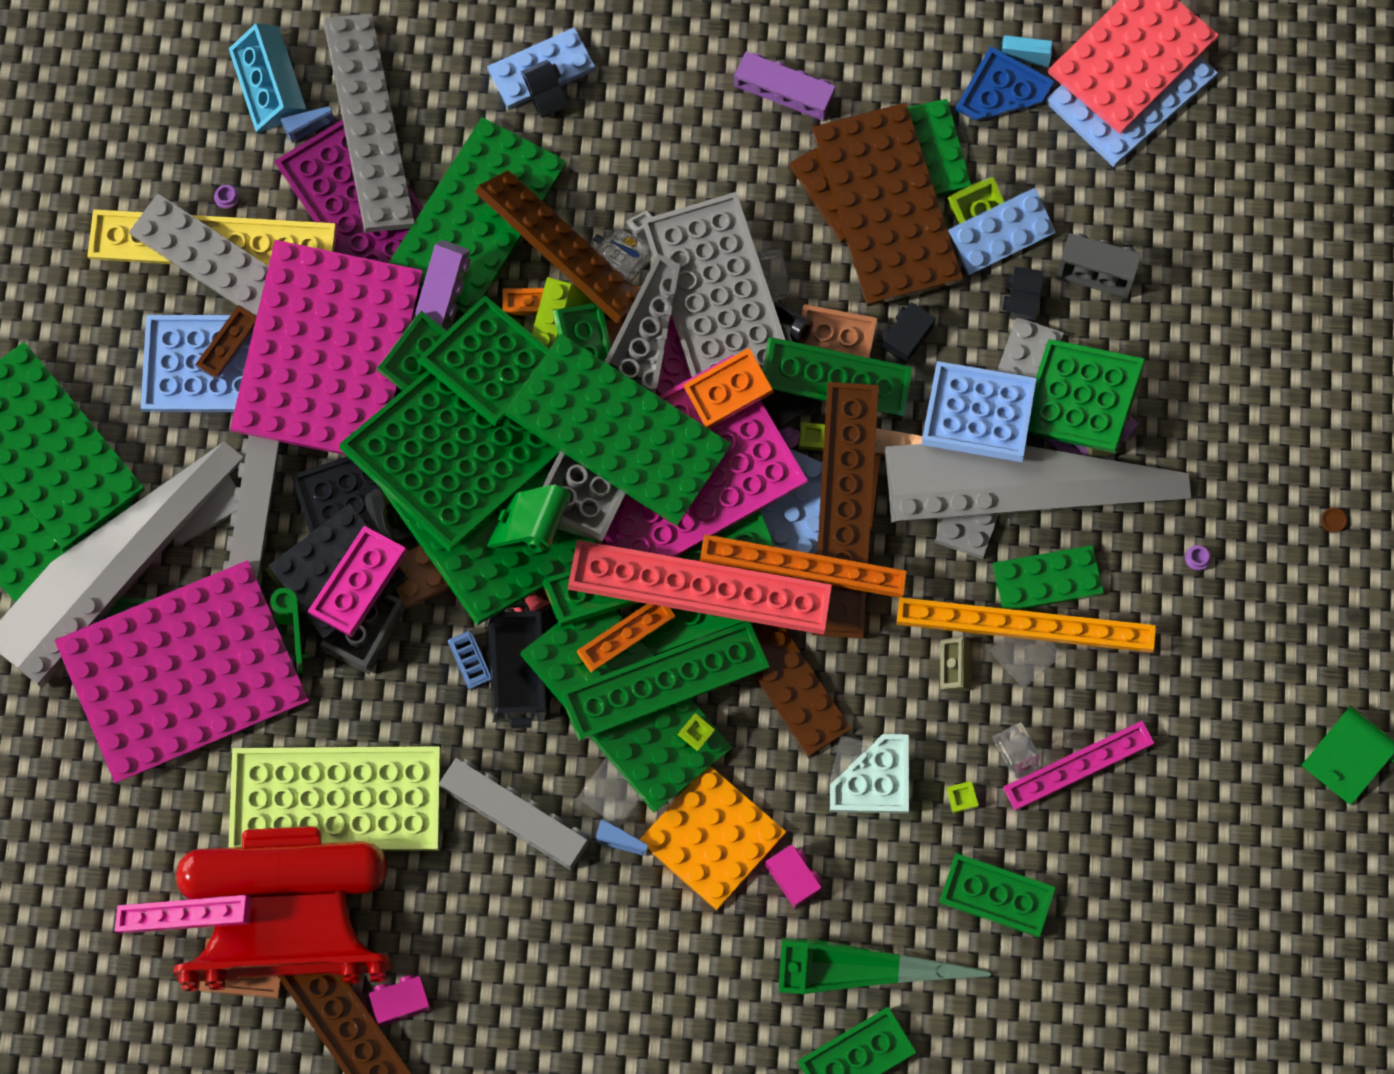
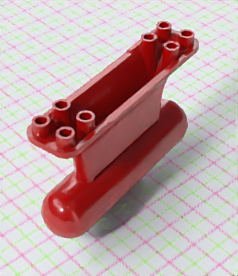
M307 826L247 829L242 833V847L196 849L186 853L179 861L175 875L177 887L182 895L189 900L247 895L252 897L250 924L214 927L208 945L197 958L174 966V976L179 981V985H182V991H197L198 982H206L209 984L210 990L225 989L226 980H237V978L313 974L342 975L343 982L349 984L360 982L359 974L369 973L371 982L386 981V972L391 970L390 957L385 954L371 952L360 942L350 921L346 896L350 894H367L377 890L383 884L387 876L388 863L382 849L373 843L365 841L321 843L320 828Z

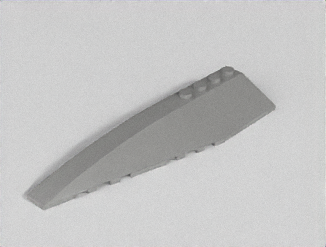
M657 254L605 359L607 364L654 394L658 385L664 345L680 264L660 254ZM560 451L543 487L557 485L565 488L571 494L558 529L602 542L625 493Z
M226 442L221 443L52 561L1 618L0 655L42 689L64 664L54 640L101 621L104 615L106 616L116 605L119 598L125 595L244 457Z
M921 444L885 447L891 523L1191 499L1189 473L1025 446L1023 461L1017 462Z

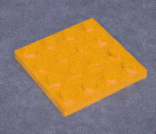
M710 766L686 787L639 840L646 843L650 853L717 911L782 839L786 831Z

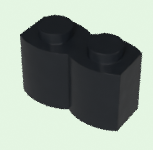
M544 60L521 71L533 105L541 118L568 107L566 100L570 99L565 86H560L558 78L561 75L555 63L551 64L550 61Z
M1014 267V273H1008L1006 288L1011 289L1010 296H1004L1002 310L1007 311V319L1016 320V318L1036 322L1044 271Z

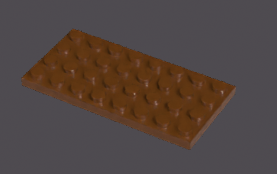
M906 102L813 126L812 133L866 306L869 307L962 282L963 277Z

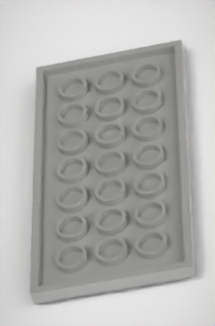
M737 192L643 219L642 225L653 259L655 260L657 254H660L680 264L671 315L691 377L731 355H737L747 348L751 349L763 371L768 338L773 337L785 340Z

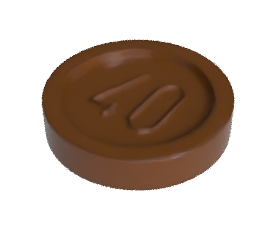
M1329 508L1323 512L1320 521L1324 530L1330 533H1338L1346 526L1347 518L1342 510Z

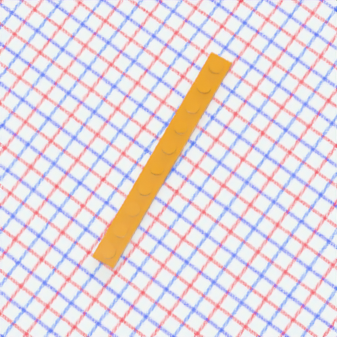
M899 598L896 625L1150 653L1154 651L1156 625L910 598Z

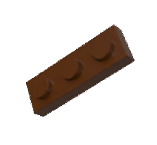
M238 305L196 362V367L218 380L253 332L257 316Z

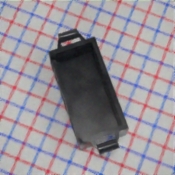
M525 599L510 607H525V611L505 612L504 610L488 619L492 723L509 722L511 729L532 728V721H544L547 712L545 683L520 655L525 648L542 636L541 611L531 612Z

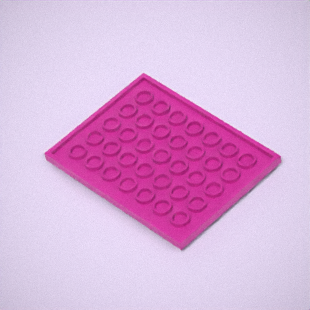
M275 240L230 431L346 455L339 449L340 443L395 398L397 386L376 371V368L412 322L422 270Z
M734 355L729 356L658 397L705 426L683 384ZM761 400L710 428L711 431L730 442L731 446L677 526L625 493L604 537L608 545L678 557L703 543L705 534L715 536L808 484L806 476Z
M248 560L54 640L115 784L309 702Z

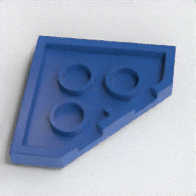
M990 46L955 110L974 121H980L1040 105L1054 80Z

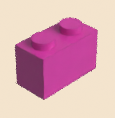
M791 844L768 859L766 867L793 908L796 909L821 892L820 884L823 882L815 870L810 871L805 864L808 860L800 848L796 850Z
M412 974L399 979L400 983L391 986L389 983L380 984L374 987L373 992L369 993L377 1023L380 1027L431 1010L420 976L415 977Z

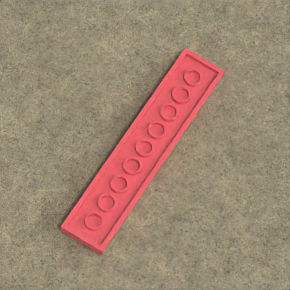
M577 540L568 590L824 635L832 585Z

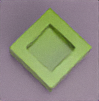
M802 422L799 449L823 451L825 424Z
M695 713L677 735L698 751L715 729Z
M972 781L946 787L953 814L978 808L979 805Z

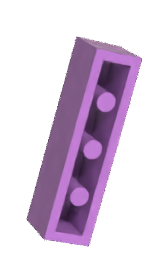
M745 52L734 75V87L822 121L835 95V86L829 81L810 77L808 73L801 70H792L781 62L769 61L758 53L751 54Z
M445 240L435 244L414 318L420 311H423L445 330L448 331L450 329V320L454 318L458 308L455 305L457 296L461 295L464 288V282H462L463 275L468 271L471 264V259L469 258L471 250Z

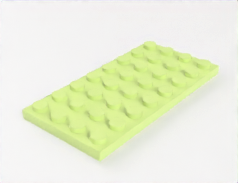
M440 746L232 748L229 847H242V833L247 829L316 826L321 830V843L365 841L375 844L382 851H439Z

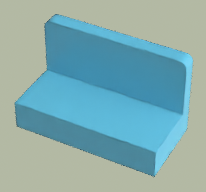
M1004 35L1002 53L1022 64L1049 67L1052 55V41Z

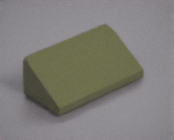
M965 637L941 639L940 690L970 691L972 685V642Z

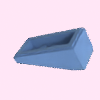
M330 107L280 119L292 143L335 121Z
M471 630L449 639L448 644L468 689L471 690L489 682V670ZM468 642L471 643L470 645L463 647L459 650L456 649L457 647L463 644H466ZM469 652H475L474 655L469 656L463 660H461L460 656H463ZM475 661H479L480 663L469 669H465L464 667ZM480 670L484 672V674L475 678H469V675Z
M601 819L596 835L598 844L643 856L648 854V845L608 821Z

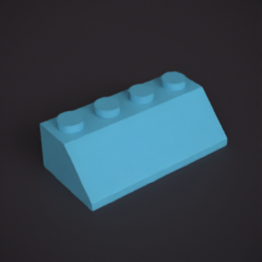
M255 23L229 48V52L255 131L262 132L281 126L280 119L303 113L307 109L279 26Z

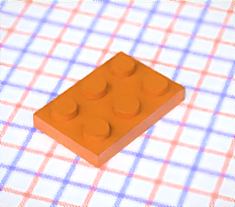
M750 348L683 384L700 418L708 429L774 393Z

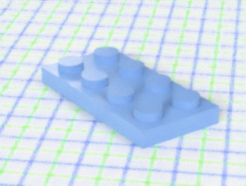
M575 28L487 66L488 72L508 110L531 100L521 71L544 60L550 61L551 64L555 63L561 75L558 78L560 86L595 71V66Z
M1032 188L947 230L967 275L1056 233L1036 188Z

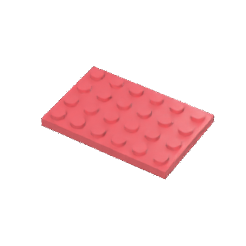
M1119 0L1049 68L1048 73L1121 135L1218 39L1219 34L1178 0Z

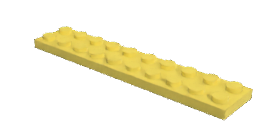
M93 210L87 256L90 260L173 264L128 233L143 212ZM191 215L267 266H269L275 240L332 252L335 249L337 231L335 223Z

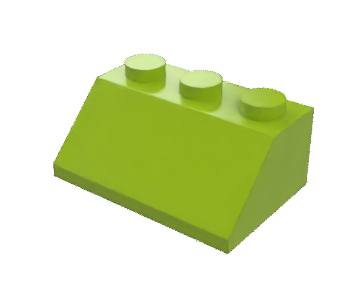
M547 277L532 335L550 349L558 338L553 311L561 308L592 304L594 302L576 285Z

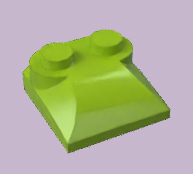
M994 177L977 182L948 197L949 208L955 214L959 224L1004 203Z

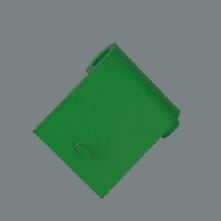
M548 485L514 493L505 503L487 546L494 548L524 541L529 549L534 552L549 550L571 494L565 488L557 485Z
M280 588L271 596L273 616L276 622L281 625H294L298 675H303L302 659L309 658L308 652L302 655L297 597L291 589Z
M1350 706L1301 766L1348 804L1352 805L1388 761L1390 764L1394 762V739L1354 707Z

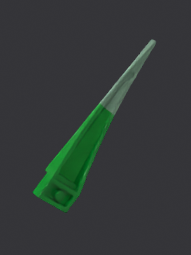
M782 938L778 992L809 994L902 982L987 977L992 974L989 970L810 938L808 940Z

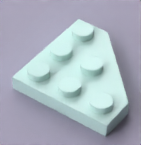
M882 734L845 772L837 777L830 784V812L908 813L909 735Z

